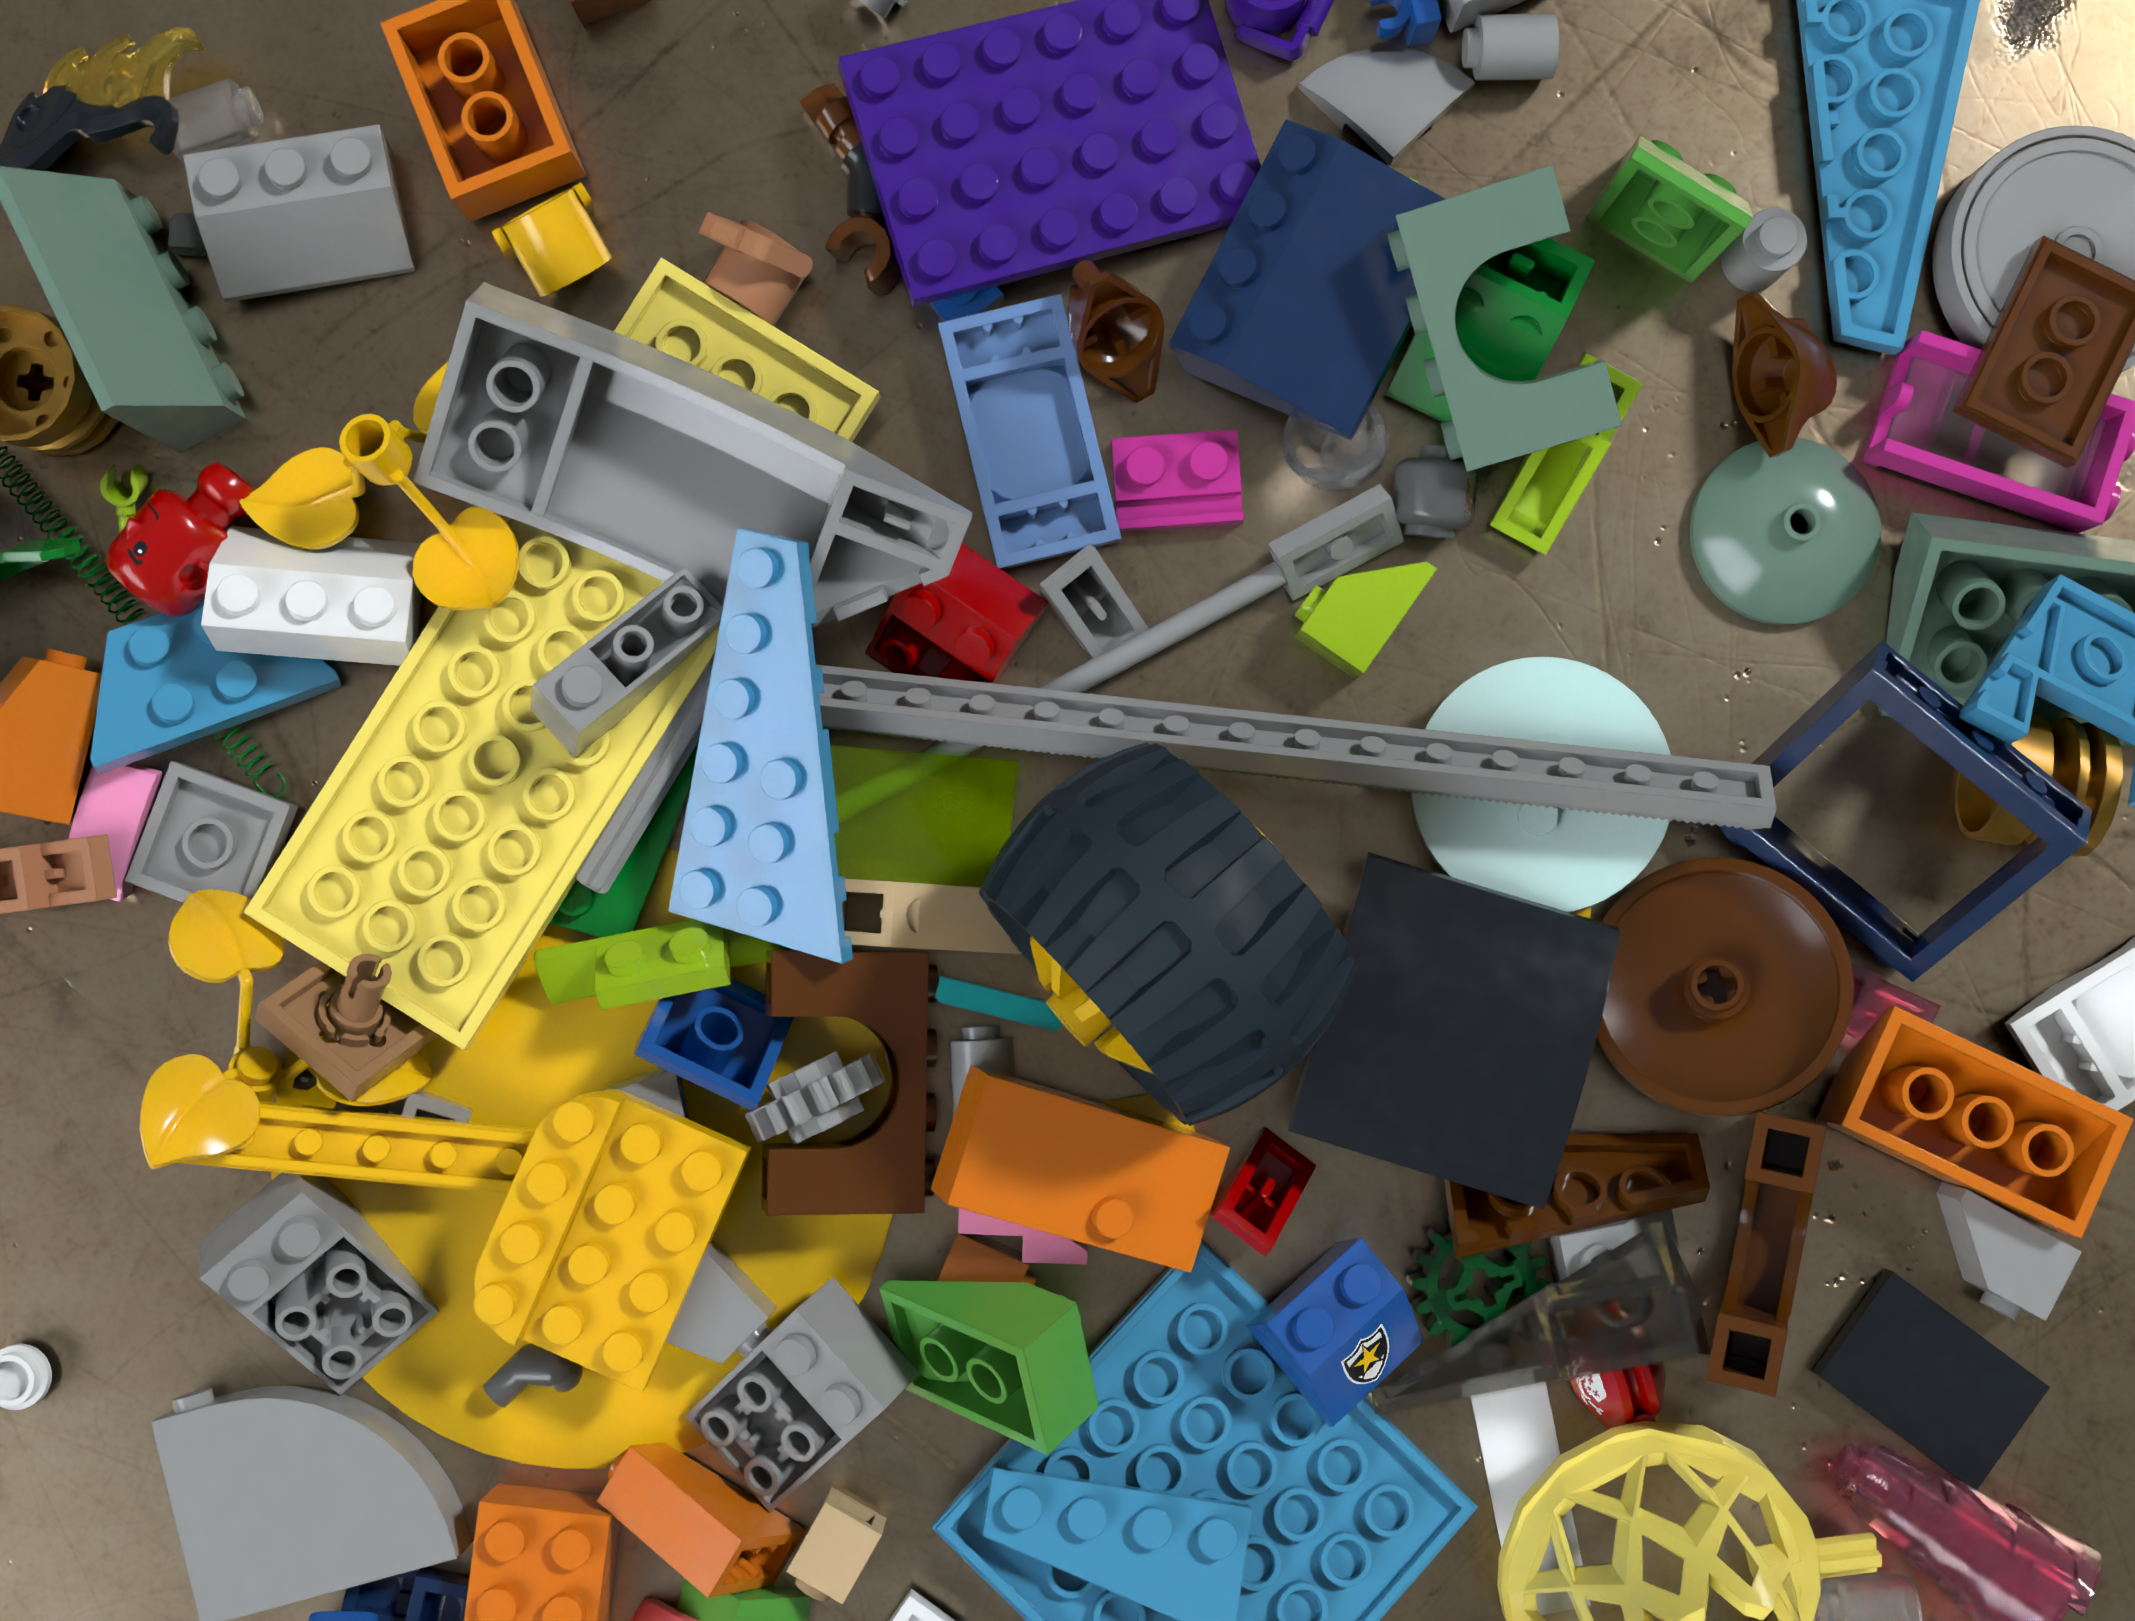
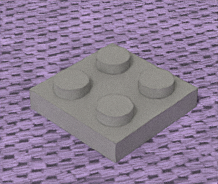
M171 761L125 881L183 903L189 893L205 889L231 891L252 899L280 856L299 806L183 763Z

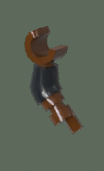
M835 83L817 87L803 98L800 104L827 141L832 145L837 144L836 153L843 161L841 171L847 178V215L851 217L838 225L829 235L825 249L836 260L850 261L852 254L857 248L864 245H875L877 251L875 259L865 269L864 275L867 287L875 295H884L889 293L898 284L902 273L891 237L884 229L886 221L847 96L841 93Z

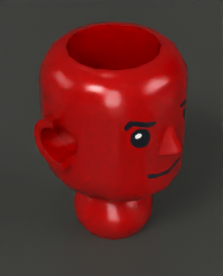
M218 461L209 464L200 472L197 480V489L189 498L173 490L163 489L156 491L133 518H128L124 529L112 541L105 558L108 570L127 590L157 611L171 617H182L190 614L205 599L209 565L221 542L228 538L227 527L235 518L247 514L240 504V499H245L256 489L232 469Z

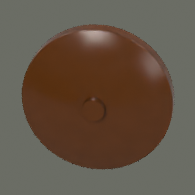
M1720 857L1699 858L1672 864L1649 874L1625 891L1611 906L1601 921L1619 927L1620 935L1597 1040L1611 1064L1628 1082L1648 1097L1665 1106L1682 1112L1709 1117H1736L1768 1110L1784 1103L1809 1086L1827 1067L1844 1039L1853 1007L1854 983L1850 957L1843 937L1828 912L1814 896L1795 881L1771 868L1754 862Z

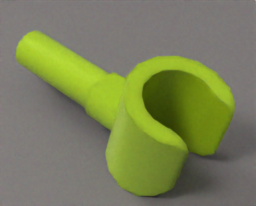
M115 464L109 468L100 482L102 496L109 503L115 505L119 533L126 526L128 518H133L136 514L135 502L148 484L146 470L139 464L131 472V485L133 489L124 488L117 482Z

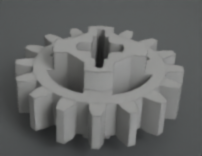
M835 1051L767 1084L766 1086L773 1100L744 1115L757 1143L787 1130L793 1143L797 1144L864 1111L865 1109L858 1095L885 1082L886 1079L873 1052L844 1065L838 1052Z

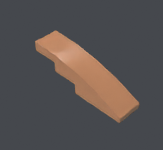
M107 834L0 849V914L117 898Z

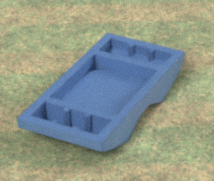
M1057 294L938 323L997 567L1003 570L1078 552L1089 543L1093 547L1121 541V534L1070 334L1062 295Z

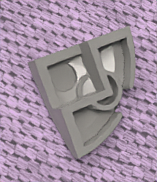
M1369 49L1340 56L1324 64L1300 82L1298 88L1342 131L1349 125L1391 166L1427 129L1431 130L1474 87L1475 82L1450 63L1420 51L1405 49L1403 52H1371Z

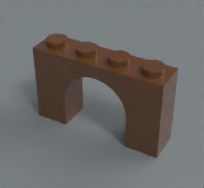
M766 950V1015L771 1017L851 1018L867 1027L879 1039L887 1054L891 1070V1084L887 1101L873 1123L859 1134L842 1141L828 1143H762L761 1208L767 1216L925 1213V1197L934 1195L931 1186L936 1174L934 1159L925 1158L926 1132L935 1131L937 1119L935 1094L926 1093L927 1067L936 1066L938 1054L936 1030L927 1029L928 1003L937 1002L935 995L939 983L937 965H928L929 952L852 951L853 960L841 964L798 950Z
M1758 1111L1756 1113L1744 1176L1746 1184L1725 1294L1722 1306L1718 1312L1706 1380L1776 1397L1800 1262L1827 1128L1825 1123L1768 1111Z

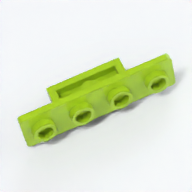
M691 919L540 949L534 953V966L550 1003L557 1004L596 996L601 1010L731 985L730 969L766 962V950L795 949Z

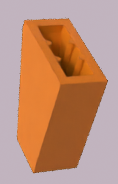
M47 648L44 660L22 656L0 683V812L70 825L96 719L102 676L100 673L85 670L87 657Z
M666 1443L630 1445L612 1463L608 1471L609 1481L597 1500L599 1504L707 1598L774 1585L806 1532L799 1524L775 1509L770 1513L758 1499Z

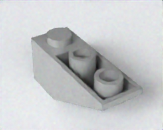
M684 566L535 682L532 691L531 711L575 758L624 719L720 625L723 606Z

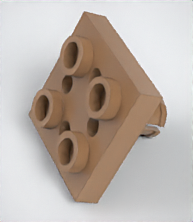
M361 954L354 957L349 962L346 977L325 963L318 962L259 1002L254 1017L257 1022L351 1102L440 1036L382 1000L385 988L391 980L392 971L390 965L386 963L381 967L378 977H376L375 975L382 958L372 954ZM324 1035L329 1040L334 1038L336 1042L326 1043L321 1040L320 1036ZM370 1039H373V1042L376 1043L378 1047L370 1045Z

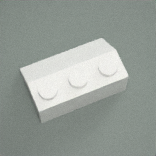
M230 526L227 531L228 538L221 542L209 565L201 626L216 651L401 666L418 637L422 593L415 584L412 571L415 553L422 543L346 537L341 542L328 548L306 550L285 544L269 535L263 529Z

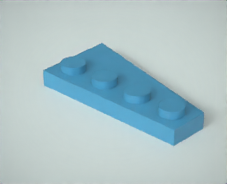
M992 1465L981 1533L986 1538L1178 1621H1236L1253 1508L1248 1504Z

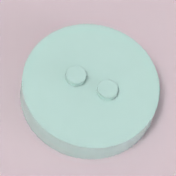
M1527 657L1510 660L1479 672L1462 683L1441 703L1425 728L1427 730L1671 755L1658 722L1647 706L1626 685L1610 674L1593 666L1556 657ZM1411 791V806L1419 836L1428 854L1444 875L1567 912L1576 911L1603 901L1635 879L1656 853L1670 822L1668 819L1661 820L1660 818L1652 819L1648 817L1645 819L1643 816L1637 818L1634 815L1628 817L1626 814L1622 816L1618 813L1612 815L1609 812L1603 814L1601 811L1598 813L1594 811L1586 812L1585 810L1579 812L1577 809L1572 811L1569 808L1563 810L1558 807L1554 809L1552 806L1548 808L1543 805L1538 807L1535 804L1529 806L1527 803L1524 805L1511 802L1505 804L1503 801L1497 803L1495 800L1489 802L1484 799L1480 801L1478 798L1472 800L1470 797L1466 799L1461 796L1455 798L1453 795L1447 797L1445 794L1442 796L1438 794L1430 795L1429 793L1423 795L1421 792L1415 794Z

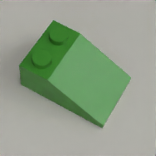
M1642 136L1637 138L1626 153L1586 217L1589 221L1691 284L1746 229L1753 218L1749 202L1737 196L1735 188L1727 180L1715 174L1706 173L1703 175L1682 162L1680 153L1672 146L1658 140L1648 141Z
M888 1280L879 1287L894 1345L920 1373L906 1387V1390L1046 1455H1049L1099 1408L1092 1376V1367L1089 1363L1081 1326V1316L1076 1302L1069 1300L1063 1295L1054 1294L1027 1282Z

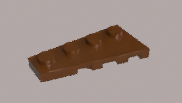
M1698 1133L1569 1134L1544 1210L1444 1179L1455 1259L1705 1202L1710 1190V1182Z

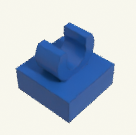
M1369 0L1370 6L1387 3L1392 5L1397 11L1395 17L1379 21L1376 28L1378 38H1394L1404 31L1408 48L1432 43L1442 20L1437 0Z

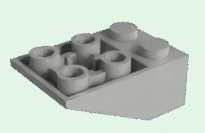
M292 1173L279 1174L201 1240L199 1279L339 1395L344 1393L439 1312L438 1306L351 1201L324 1176Z
M832 1277L795 1309L695 1405L685 1417L771 1513L884 1411L920 1373L837 1280Z

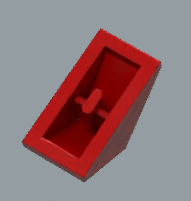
M1265 1127L1217 1190L1210 1215L1265 1257L1272 1250L1317 1165Z

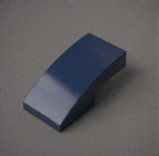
M428 1566L347 1588L341 1611L372 1612L377 1614L379 1621H464L469 1579L443 1569Z

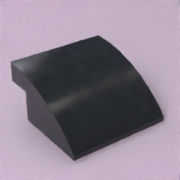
M1368 852L1342 931V935L1348 944L1349 954L1356 962L1357 970L1335 1017L1318 1042L1309 1051L1291 1106L1288 1131L1544 1210L1573 1124L1590 1065L1609 989L1620 929L1610 924Z

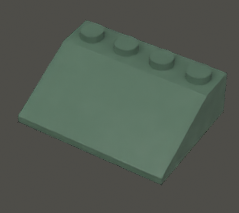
M0 166V202L101 411L178 453L247 420L237 399L244 396L241 384L227 363L222 362L219 364L210 343L217 340L215 331L204 312L198 306H191L183 290V287L190 284L187 273L171 250L164 251L156 234L157 231L163 229L162 222L147 197L143 194L135 196L115 179Z
M1911 512L1894 573L1886 644L1964 706L2041 587L2061 574L2135 613V541ZM2035 695L2032 711L2042 714L2049 721V724L2054 719L2063 717L2074 718L2079 723L2087 722ZM1878 706V712L1881 716L1891 717ZM2119 738L2122 747L2132 748V744Z

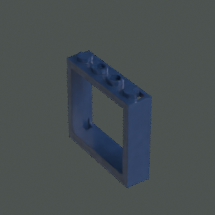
M1882 640L1751 764L1770 766L1774 788L1870 699L2039 837L1919 934L1775 816L1771 828L1744 829L1739 827L1736 829L1734 826L1728 828L1726 825L1720 828L1731 842L1748 848L1764 861L1769 868L1787 876L1807 890L1825 908L1836 926L1846 928L1866 944L1870 952L1881 964L1889 968H1895L1911 982H1914L2086 844L2092 809L2014 746L1960 719V711L1963 705Z

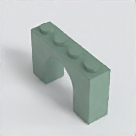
M1553 165L1396 215L1399 230L1387 233L1398 272L1410 268L1417 294L1407 296L1405 299L1415 334L1428 332L1435 357L1423 360L1433 398L1446 395L1452 420L1441 423L1450 460L1463 457L1468 472L1622 426L1604 360L1600 359L1538 379L1509 381L1494 377L1474 364L1464 351L1457 334L1455 317L1460 292L1467 279L1481 264L1503 252L1570 231Z

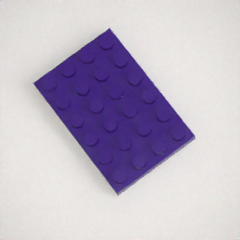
M1076 0L839 57L838 70L912 308L1075 266L1084 260L1094 261L1230 226L1261 168L1209 0Z

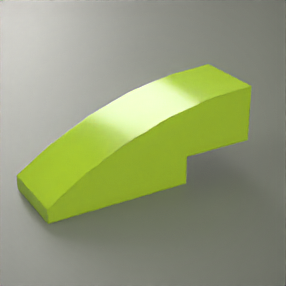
M1583 351L1575 367L1599 359ZM1606 363L1622 421L1643 384ZM1618 427L1526 454L1490 522V526L1546 556L1610 447V440Z

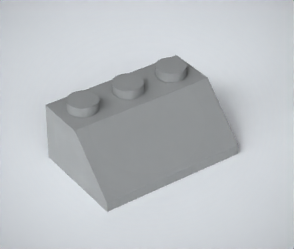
M379 124L183 155L195 220L225 303L416 272L393 151Z

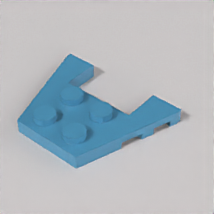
M2061 574L2041 587L1962 707L1959 718L2008 744H2012L2028 735L2035 695L2043 700L2049 701L2093 724L2097 728L2105 730L2135 746V613ZM2135 759L2127 804L2134 809Z

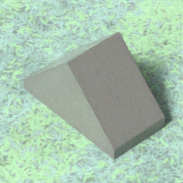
M1090 543L1039 584L1040 596L1049 602L1047 606L1091 659L1149 629L1096 548Z

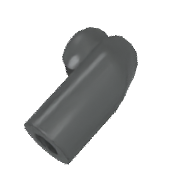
M531 1343L521 1347L483 1385V1388L497 1405L505 1408L529 1384L544 1387L553 1386L558 1392L570 1391L580 1382L583 1369L581 1365Z

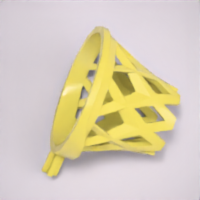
M1640 1421L1613 1427L1559 1455L1517 1503L1499 1553L1497 1585L1501 1609L1506 1621H1546L1537 1611L1536 1593L1568 1592L1580 1621H1594L1585 1599L1620 1605L1624 1621H1654L1653 1616L1664 1621H1705L1709 1586L1744 1616L1763 1621L1770 1614L1766 1621H1814L1821 1595L1820 1579L1877 1572V1567H1882V1555L1877 1550L1876 1537L1872 1532L1815 1539L1807 1516L1753 1450L1703 1425ZM1668 1464L1702 1499L1701 1503L1682 1526L1640 1508L1646 1467ZM1690 1467L1718 1482L1710 1488ZM1627 1472L1621 1499L1592 1491ZM1739 1493L1759 1503L1772 1543L1754 1545L1729 1511ZM1576 1503L1617 1519L1611 1563L1585 1566L1574 1565L1562 1519ZM1727 1526L1731 1528L1744 1546L1749 1570L1754 1579L1752 1586L1748 1585L1717 1556ZM1642 1535L1683 1559L1680 1595L1643 1581ZM1550 1538H1552L1559 1568L1539 1571Z

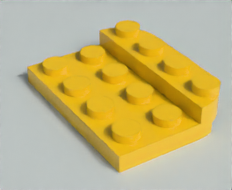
M605 1089L604 1091L588 1092L564 1102L551 1111L536 1128L479 1258L474 1280L475 1298L473 1307L476 1316L483 1323L488 1324L499 1337L514 1346L523 1339L637 1391L643 1392L648 1386L752 1147L621 1090Z

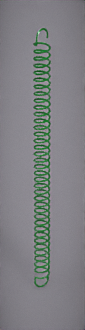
M7 446L0 447V450L5 449L0 453V457L7 452ZM9 455L1 460L0 469L12 464L16 456ZM12 458L8 463L2 465L6 460ZM17 464L11 467L4 476H0L3 487L10 488L9 494L17 497V503L25 506V513L32 515V521L40 524V531L48 533L47 538H50L51 532L65 526L68 518L60 519L49 530L42 528L43 523L55 519L61 510L55 509L49 512L42 521L35 520V515L49 509L53 504V500H47L39 505L34 512H29L27 510L28 505L40 501L46 492H37L27 503H21L20 497L34 491L38 486V482H32L25 486L19 494H13L12 489L25 483L31 476L30 473L22 474L11 485H6V478H10L22 470L23 464ZM17 467H20V468H19L18 470H16L14 473L9 474L11 471H13V470L16 469ZM27 476L24 480H22L21 482L17 483L20 479H22L23 477ZM35 485L33 488H31L30 490L26 491L29 487ZM42 494L39 498H37L36 500L32 501L35 497H37L38 495ZM70 527L66 529L58 538H68L75 532L76 528ZM78 536L74 539L78 540L79 543H81L83 540V536ZM91 545L83 546L72 557H63L70 560L71 568L78 569L77 575L79 577L86 578L85 584L86 586L93 587V594L101 596L100 602L108 605V612L116 614L115 620L117 622L124 623L123 626H125L128 621L137 618L143 613L144 609L139 608L132 612L127 619H118L121 612L128 610L136 603V599L127 601L118 611L111 610L113 603L122 600L128 595V590L121 591L110 602L103 601L104 595L113 592L121 585L119 581H116L109 585L103 593L95 591L98 585L112 578L113 575L110 572L104 574L95 584L88 583L89 577L101 572L106 567V563H100L87 575H81V569L95 562L98 554L89 556L80 566L73 565V560L86 554L90 550ZM237 726L227 736L220 738L217 737L218 732H216L214 738L216 740H223V749H231L230 757L239 758L238 767H247L245 775L254 776L253 785L260 792L267 794L255 780L260 773L270 768L273 762H268L259 771L248 774L252 764L261 760L265 753L259 754L250 763L241 765L240 761L242 758L256 749L257 744L251 745L242 754L233 756L234 749L247 741L250 735H245L234 745L226 747L225 743L228 738L238 733L242 726ZM277 772V775L281 778L283 786L278 794L270 795L275 798L281 796L286 787L285 779L279 772Z

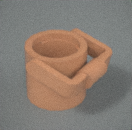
M706 211L698 233L725 247L702 283L775 327L803 280L810 274L813 267L812 259L808 255L799 252L778 235L752 221L744 219L739 224Z

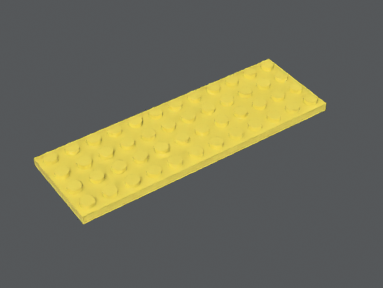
M662 257L614 330L616 333L665 352L737 384L853 442L881 398L879 391ZM501 514L498 515L510 526L516 537L519 549V569L511 591L501 603L496 604L490 609L449 610L438 606L243 912L345 977L347 976L349 962L354 957L361 954H372L381 957L382 961L378 966L375 976L378 977L381 967L386 963L390 965L392 971L391 980L385 988L382 1000L462 1050L472 1047L576 882V873L708 665L713 664L720 627L719 625L624 719L574 758L531 711L533 684L659 587L664 581L599 552Z

